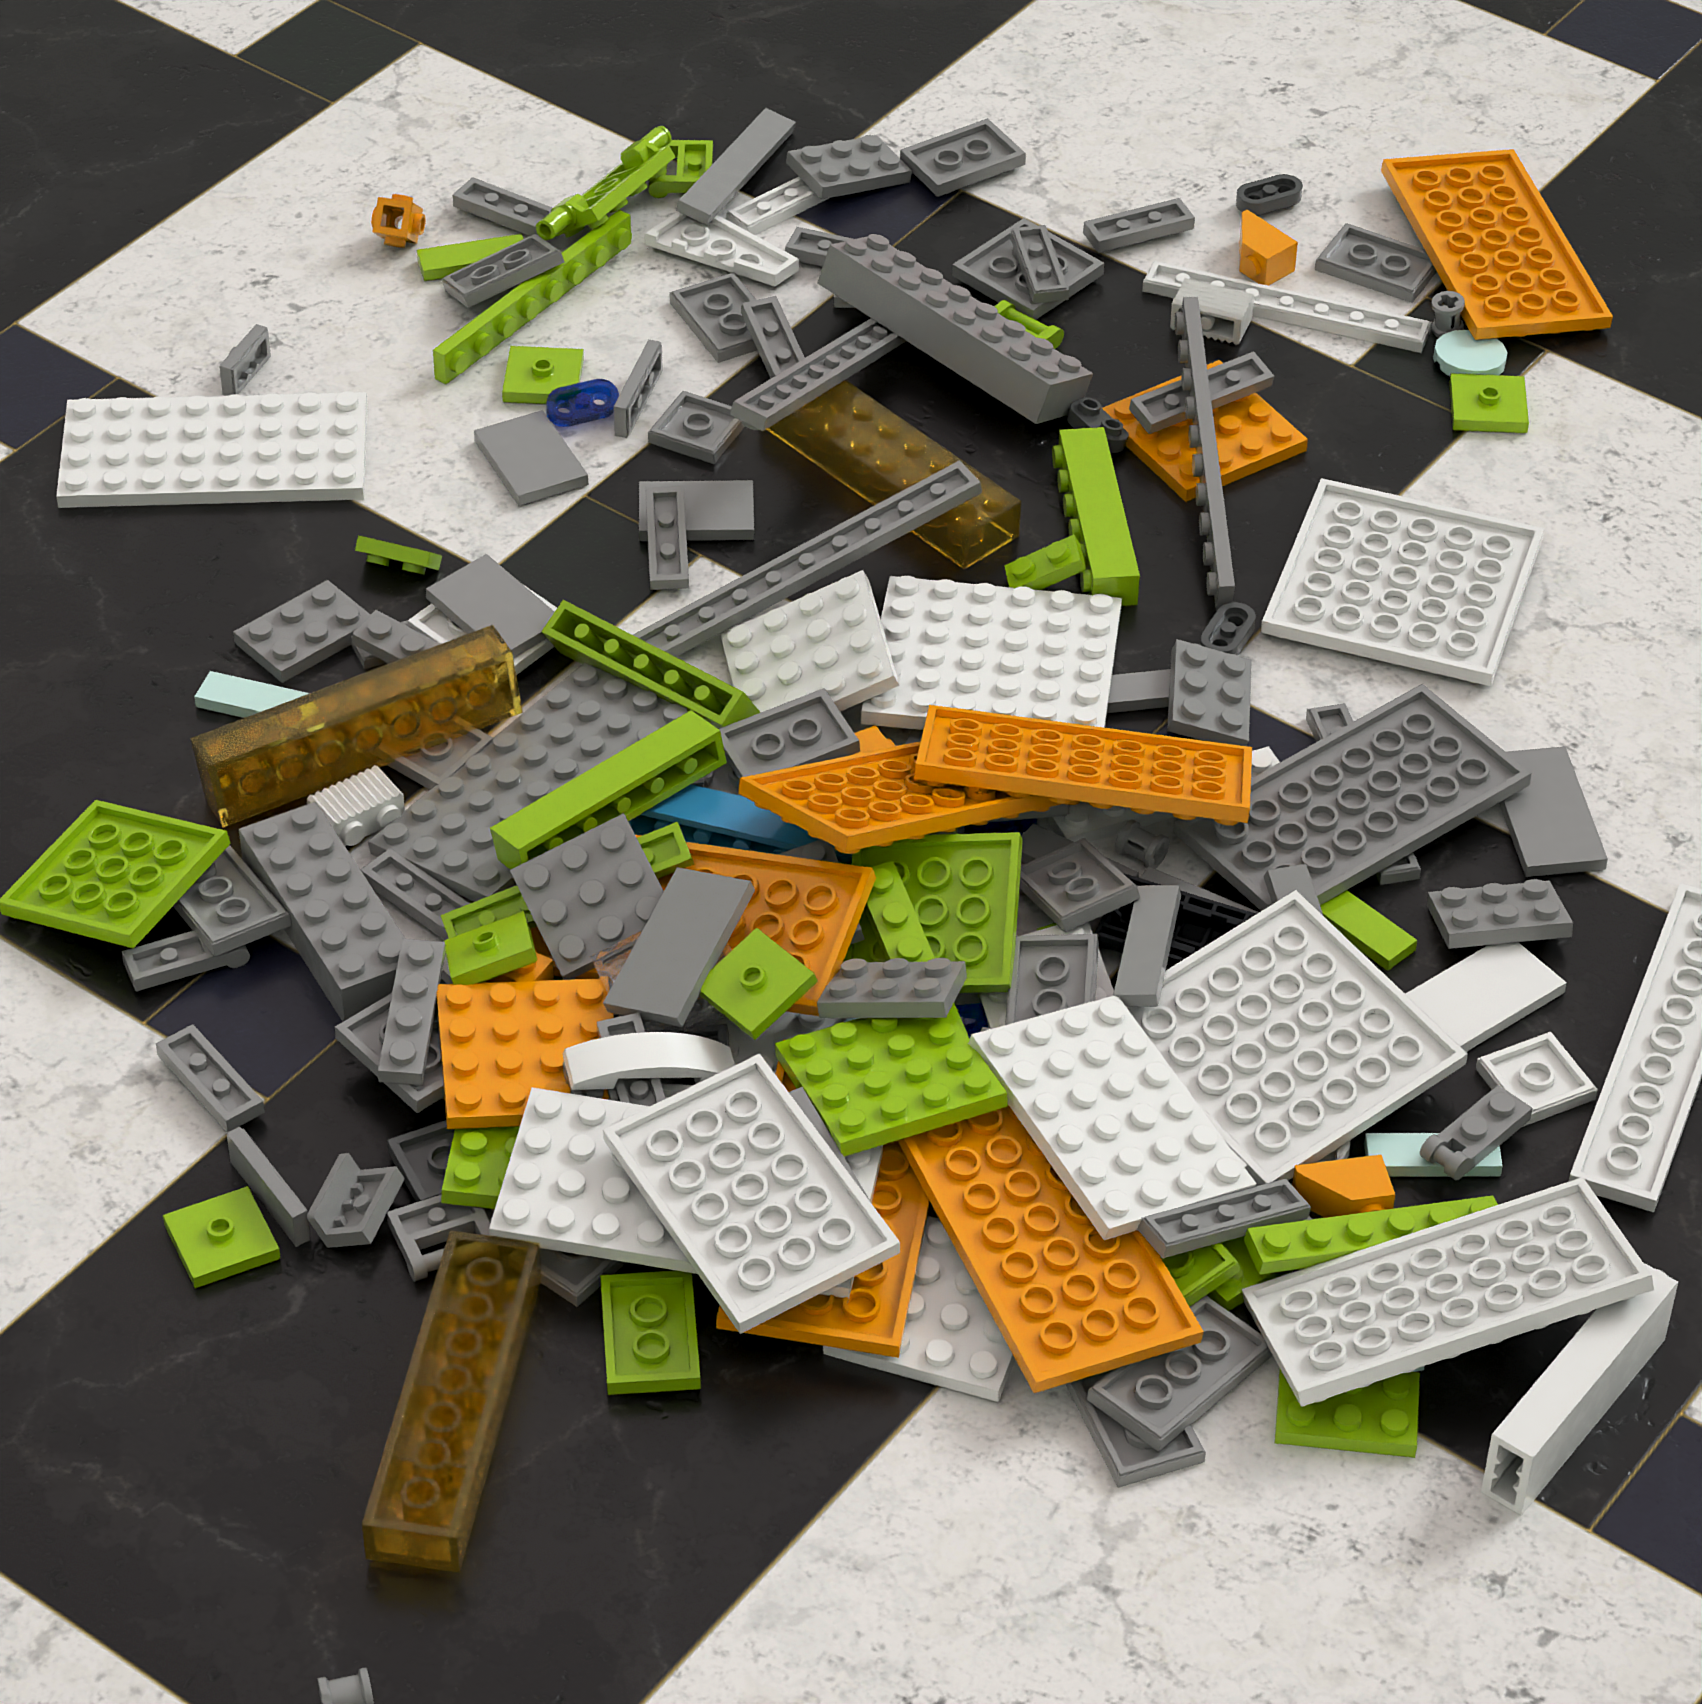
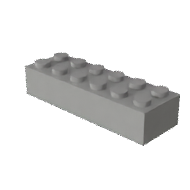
M316 801L240 828L242 860L290 914L292 926L284 930L342 1022L391 994L402 938H406Z

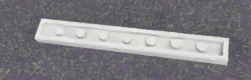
M1153 261L1143 281L1142 292L1175 298L1184 278L1199 282L1203 281L1233 290H1241L1254 294L1252 316L1422 353L1431 330L1432 322L1157 261Z

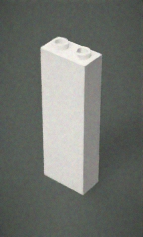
M1644 1263L1652 1275L1654 1290L1595 1310L1493 1432L1481 1493L1521 1516L1665 1341L1678 1281L1667 1276L1661 1270L1654 1269Z

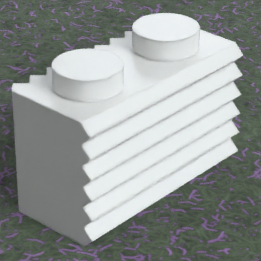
M1184 278L1172 302L1170 322L1172 330H1175V313L1182 311L1183 297H1198L1203 336L1205 335L1207 338L1212 337L1214 340L1219 338L1221 342L1226 340L1228 344L1231 342L1235 345L1239 344L1252 320L1254 294Z
M376 765L371 769L367 768L364 773L359 772L357 776L352 775L350 779L345 778L343 782L338 781L336 785L331 784L329 789L324 788L322 792L317 791L315 795L310 794L307 798V804L316 801L344 846H354L360 843L364 837L385 828L393 820L401 817L405 811L403 793Z

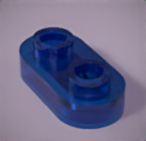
M593 379L560 387L548 395L545 408L546 415L553 424L561 427H569L606 418L614 413V405L619 397V392L612 382L605 379ZM602 400L605 404L597 405L593 401ZM560 408H566V409H568L570 412H569V413H563V412H560L558 409H560Z

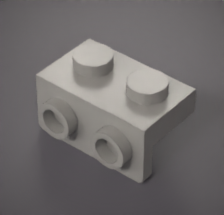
M349 1153L339 1154L307 1213V1219L327 1248L371 1244L405 1178L397 1166L360 1170Z

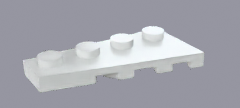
M676 212L645 233V245L774 287L799 271V259L719 215H716L708 225H705L680 212Z

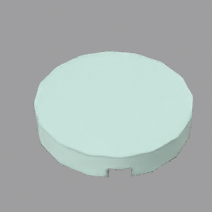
M1454 330L1443 334L1437 339L1433 360L1435 363L1438 362L1440 364L1439 369L1448 376L1451 373L1500 375L1505 369L1508 352L1504 344L1497 338L1475 340L1470 330Z

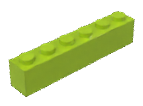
M1104 427L1059 430V444L1052 447V461L1054 468H1060L1058 470L1059 492H1065L1063 495L1065 517H1071L1069 519V536L1074 534L1081 544L1087 569L1080 572L1082 593L1088 592V595L1092 596L1105 594L1110 597L1122 598L1121 606L1138 605L1140 574Z
M562 600L541 631L561 654L581 664L586 663L608 672L645 691H652L657 697L687 708L688 711L692 710L718 729L761 713L743 691L565 600Z
M690 710L490 827L498 861L511 870L623 813L628 821L632 820L727 763L720 730Z

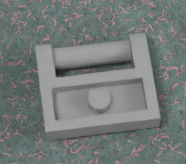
M441 1195L386 1212L388 1226L407 1263L410 1276L414 1282L427 1278L428 1272L483 1254L486 1258L500 1254L499 1241L490 1240L489 1238L490 1221L483 1208L441 1203ZM474 1232L477 1235V1238L422 1255L420 1252L422 1249Z

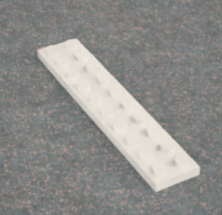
M1683 883L1679 884L1569 1176V1181L1583 1177L1597 1196L1654 1212L1702 1079V889Z

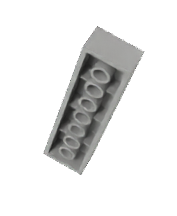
M870 234L867 237L847 239L844 242L830 244L817 282L819 285L1033 423L1039 424L1067 416L1071 403L1085 397L1093 373L1082 367L1078 359L1063 355L1055 350L1053 344L1048 340L1036 338L1025 331L1026 328L1021 323L1006 319L998 313L997 308L981 303L970 296V292L967 289L953 285L943 279V275L939 271L924 267L916 262V258L912 254L899 251L891 246L889 240L885 237Z

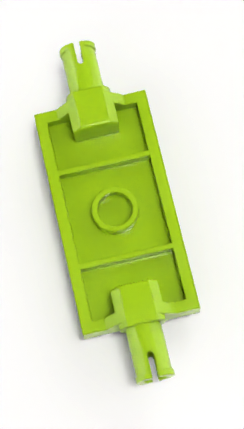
M664 126L655 127L641 140L634 142L621 152L620 160L622 163L582 195L575 194L567 197L552 208L551 212L536 224L537 234L544 240L553 239L561 234L569 238L582 231L586 225L593 229L605 223L609 219L607 213L615 212L627 205L628 201L626 198L628 196L632 197L648 187L646 184L647 180H654L667 171L665 166L675 158L672 149L668 145L672 140L668 129Z

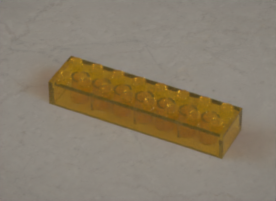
M847 380L837 384L766 429L872 505L888 499L960 460L981 482L982 493L910 532L964 570L1020 536L1021 500Z
M490 625L190 739L205 799L223 828L330 787L331 784L335 785L338 781L343 782L345 778L350 779L352 775L357 776L359 772L364 773L367 768L371 769L374 765L380 768L395 762L396 758L402 756L406 758L421 752L423 748H432L447 742V739L451 738L453 740L468 734L471 730L484 728L523 713L512 651L494 625Z
M450 1230L362 1522L366 1559L460 1572L542 1278L539 1243Z

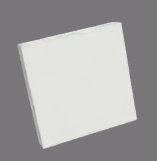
M1552 1032L1477 1058L1476 1070L1491 1089L1499 1085L1533 1108L1531 1119L1524 1126L1596 1100L1598 1089Z

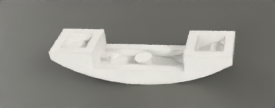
M640 1032L608 1036L565 1048L562 1054L571 1090L614 1089L618 1079L694 1078L695 1084L735 1065L730 1047L709 1038L673 1032Z

